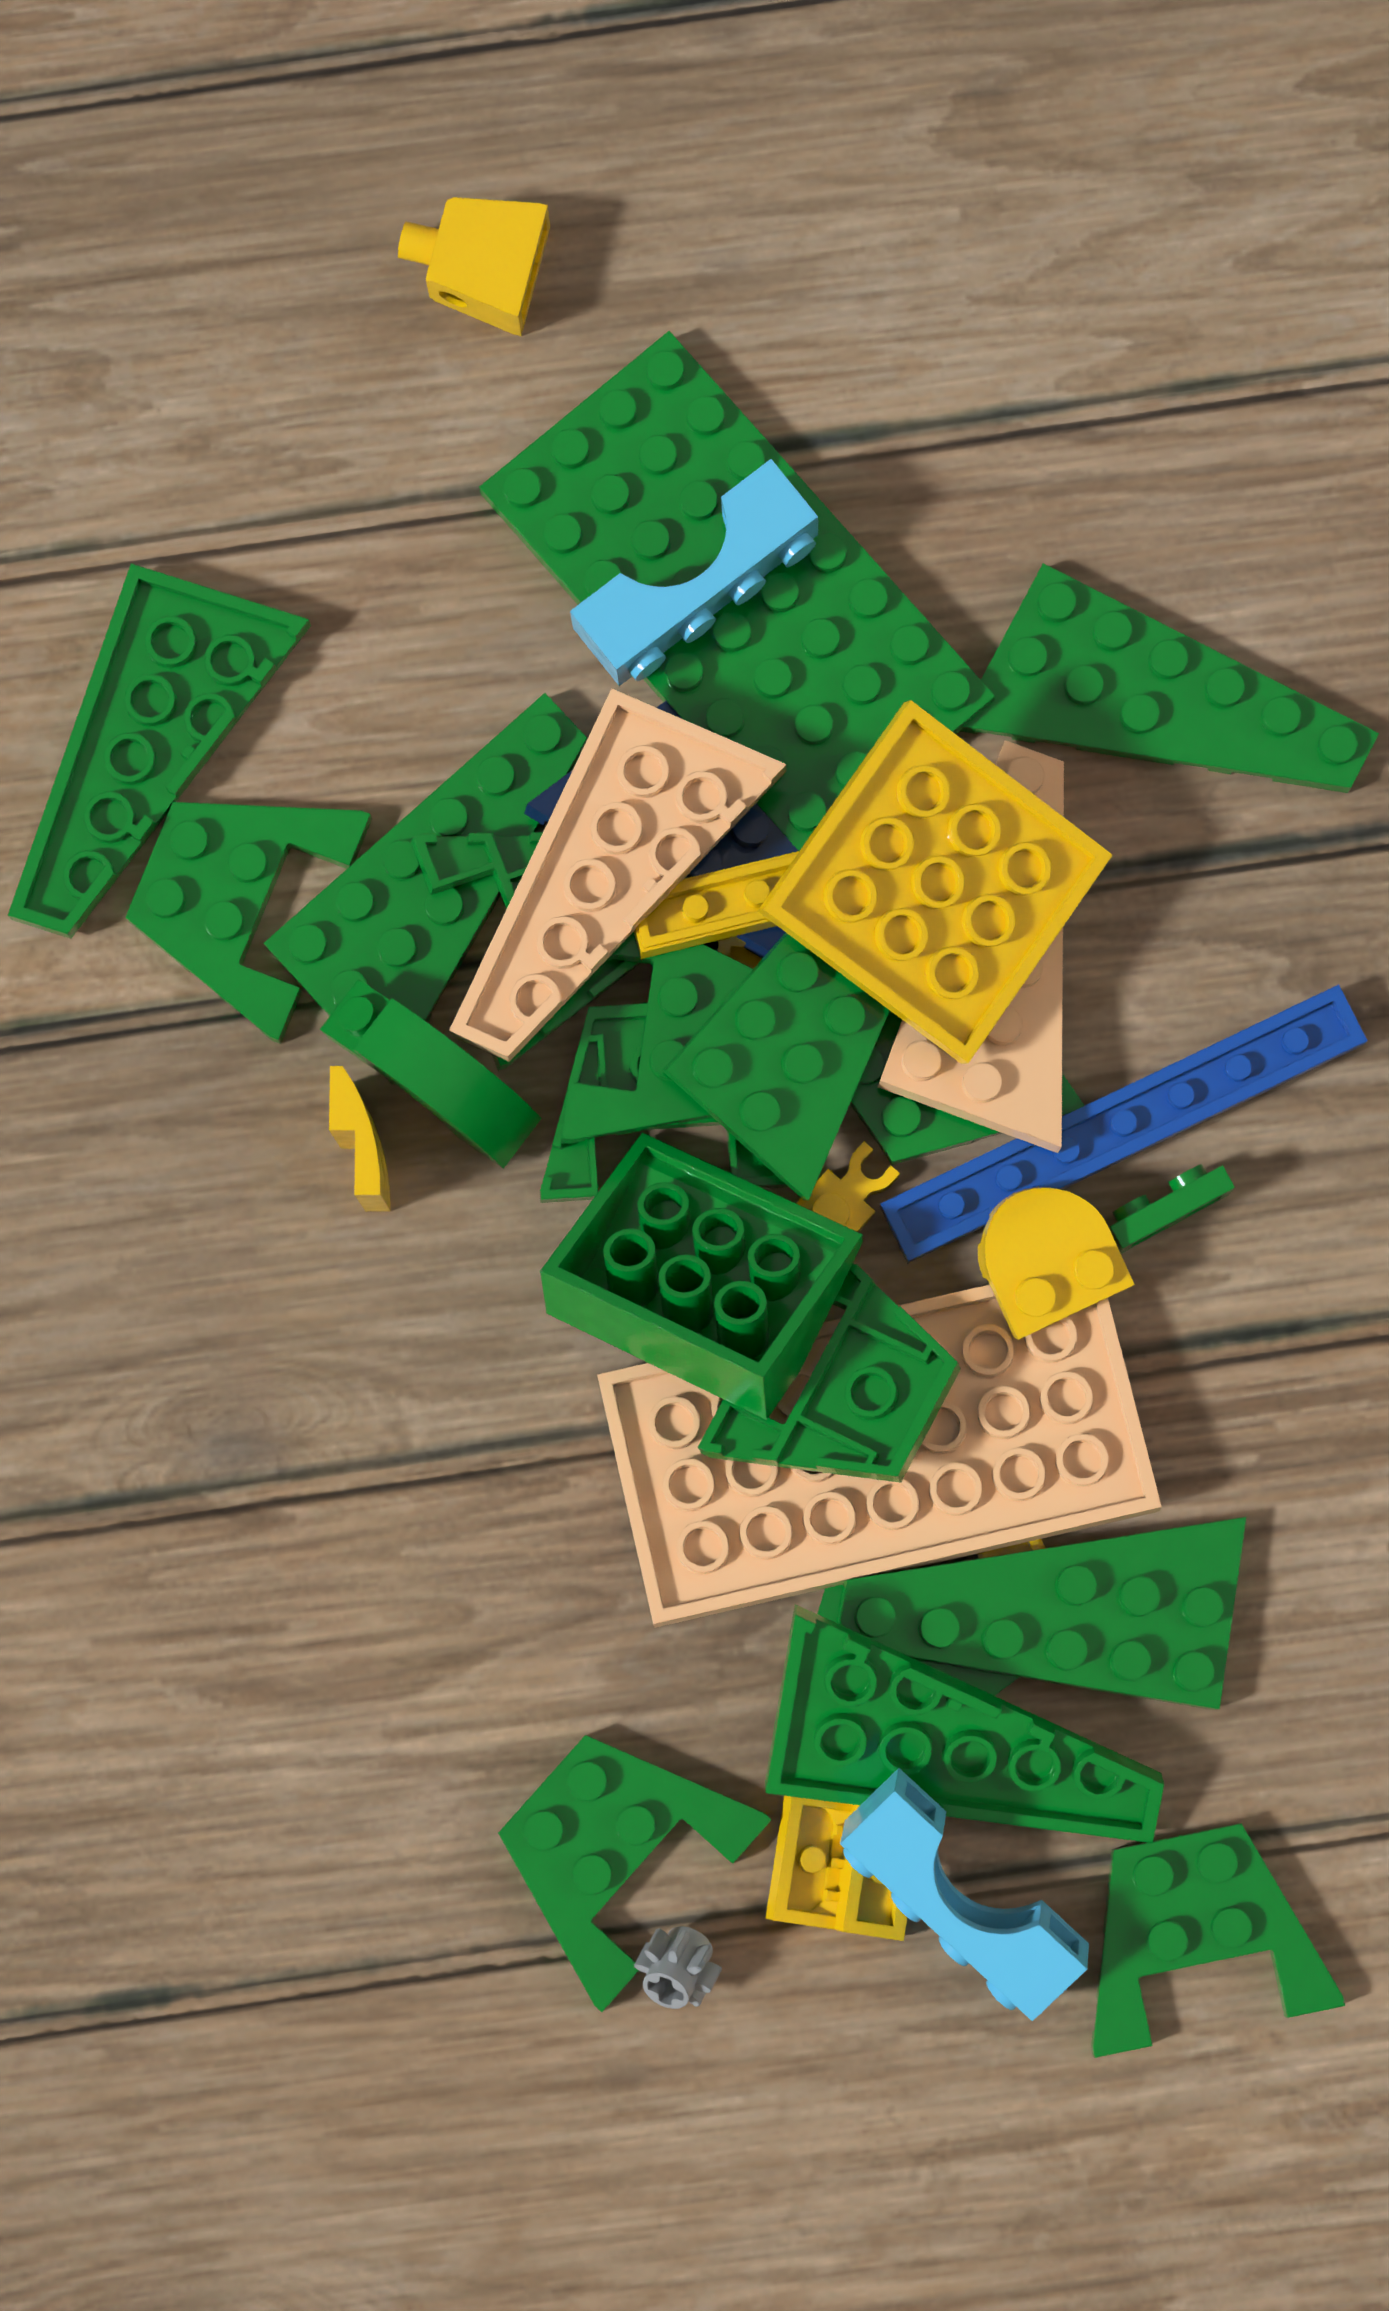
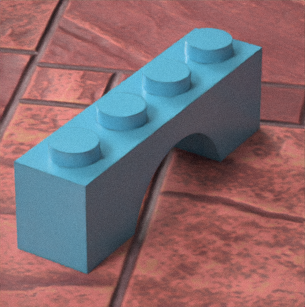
M772 459L721 496L722 517L726 528L725 540L715 561L702 574L680 585L658 587L639 583L620 573L570 611L573 629L619 686L632 676L636 681H640L652 674L665 661L666 656L663 653L682 638L686 643L698 639L715 623L716 618L713 615L732 600L736 605L748 601L765 585L766 580L763 577L782 562L786 567L793 566L815 547L816 542L813 539L818 536V516Z
M898 1768L845 1820L840 1845L844 1848L845 1858L864 1877L871 1878L874 1875L892 1892L891 1898L906 1917L914 1922H919L922 1919L939 1935V1942L942 1948L955 1962L962 1966L970 1964L985 1977L988 1989L998 2002L1010 2010H1014L1017 2007L1033 2021L1088 1969L1089 1943L1043 1900L1022 1907L1001 1909L981 1905L959 1892L944 1873L938 1855V1846L944 1832L946 1811Z

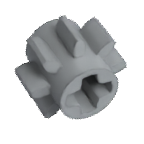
M684 1926L674 1927L668 1934L660 1928L656 1929L650 1942H646L634 1964V1968L647 1973L643 1980V1989L648 1997L655 2003L670 2009L682 2008L688 2001L696 2007L700 2006L705 1994L711 1992L722 1970V1967L709 1962L713 1954V1948L709 1940L697 1930Z

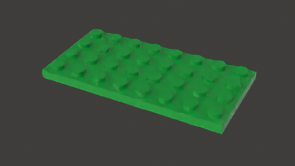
M668 331L479 486L480 493L579 605L620 573L639 583L658 587L680 585L702 574L715 561L725 540L726 528L722 517L721 496L770 459L773 460L818 516V536L813 539L816 542L815 547L793 566L786 567L782 562L763 577L766 580L765 585L748 601L736 605L732 600L713 615L716 618L715 623L698 639L686 643L682 638L663 653L666 659L662 665L643 680L663 702L667 701L682 719L787 764L786 772L759 799L757 804L796 849L800 851L904 702L912 700L949 730L957 734L966 723L995 700V695L676 337Z

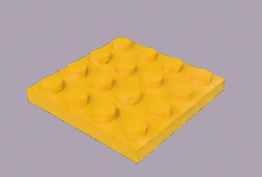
M909 700L904 702L758 909V912L959 1063L967 1064L971 1061L1113 854L916 703Z

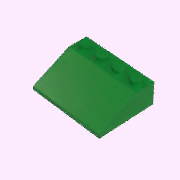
M641 1133L540 1270L546 1314L767 1420L801 1371L863 1243V1234L647 1134Z

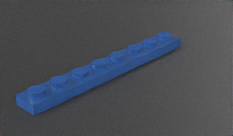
M1338 984L1062 1116V1147L1058 1153L1016 1138L880 1203V1209L908 1264L985 1227L990 1218L989 1214L994 1207L1015 1192L1032 1187H1050L1063 1190L1363 1046L1368 1040Z

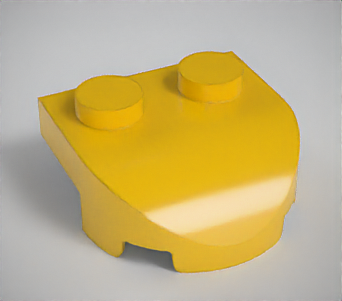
M1050 1187L1027 1188L1003 1199L989 1214L990 1218L984 1228L981 1243L978 1244L979 1267L983 1278L988 1280L1014 1338L1018 1340L1135 1285L1105 1219L1093 1205L1078 1195Z

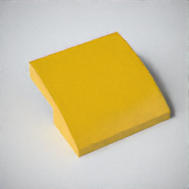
M330 1066L329 1131L341 1149H355L354 1195L365 1212H391L387 1164L375 1123L343 1066Z
M784 1796L766 1919L904 1941L907 1917L891 1898L892 1892L874 1875L871 1878H867L857 1872L845 1858L844 1848L840 1845L844 1822L860 1805Z

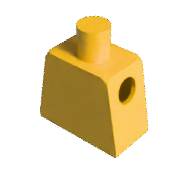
M449 198L445 203L439 229L408 221L404 223L398 245V258L429 265L426 284L429 297L435 302L508 333L522 336L550 230L548 205L517 201Z

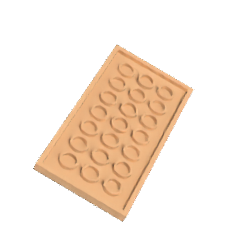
M990 1284L898 1305L929 1333L959 1363L961 1368L901 1483L710 1458L700 1452L698 1445L723 1401L722 1398L649 1363L597 1374L654 1628L843 1585L848 1579L899 1572L1159 1512L1162 1506L1108 1298L1019 1340L1014 1338ZM841 1319L823 1323L801 1371L769 1418L781 1424L786 1423Z

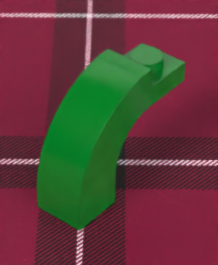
M359 979L320 1028L330 1040L389 1079L435 1115L459 1139L503 1169L542 1119L509 1086L456 1043L395 999L391 998L389 1000Z

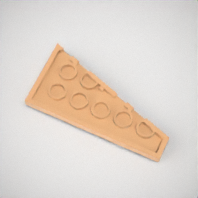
M611 688L449 1029L450 1035L510 1062L635 931L638 924L657 908L668 894L786 772L787 764Z
M1005 740L996 766L1064 817V761ZM1063 928L969 1063H959L902 1020L878 1088L1058 1153L1062 1147Z

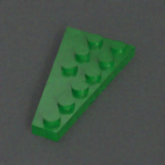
M1044 563L1039 569L981 678L982 682L995 695V700L966 723L960 731L973 734L981 732L1012 737V740L1029 743L1038 741L1076 747V750L1168 765L1177 763L1208 768V771L1230 775L1234 772L1272 778L1274 782L1343 793L1350 791L1379 735L1378 732Z
M130 564L9 909L8 916L11 920L72 939L167 815L172 803L177 802L311 627L309 619Z
M544 693L267 939L264 945L329 1017L359 979L389 1000L391 998L395 999L428 1023L433 1009L449 981L454 978L499 900L501 893L494 876L488 875L431 895L411 844L413 836L421 833H437V836H468V833H492L493 836L530 835L531 832L537 830L540 823L524 814L527 803L573 770L587 741V737L552 699Z
M785 933L663 1069V1072L802 1200H809L890 1010L789 934Z
M1246 1517L848 1579L843 1583L837 1623L920 1661L1209 1710H1220Z
M794 1605L765 1779V1791L767 1794L861 1805L900 1768L946 1811V1817L1153 1843L1164 1789L1161 1772L799 1605Z

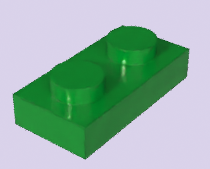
M1202 1164L1197 1165L1169 1181L1168 1183L1173 1192L1151 1204L1145 1194L1112 1212L1117 1223L1111 1225L1109 1229L1120 1253L1126 1252L1229 1196L1235 1186L1224 1166L1222 1165L1207 1173Z

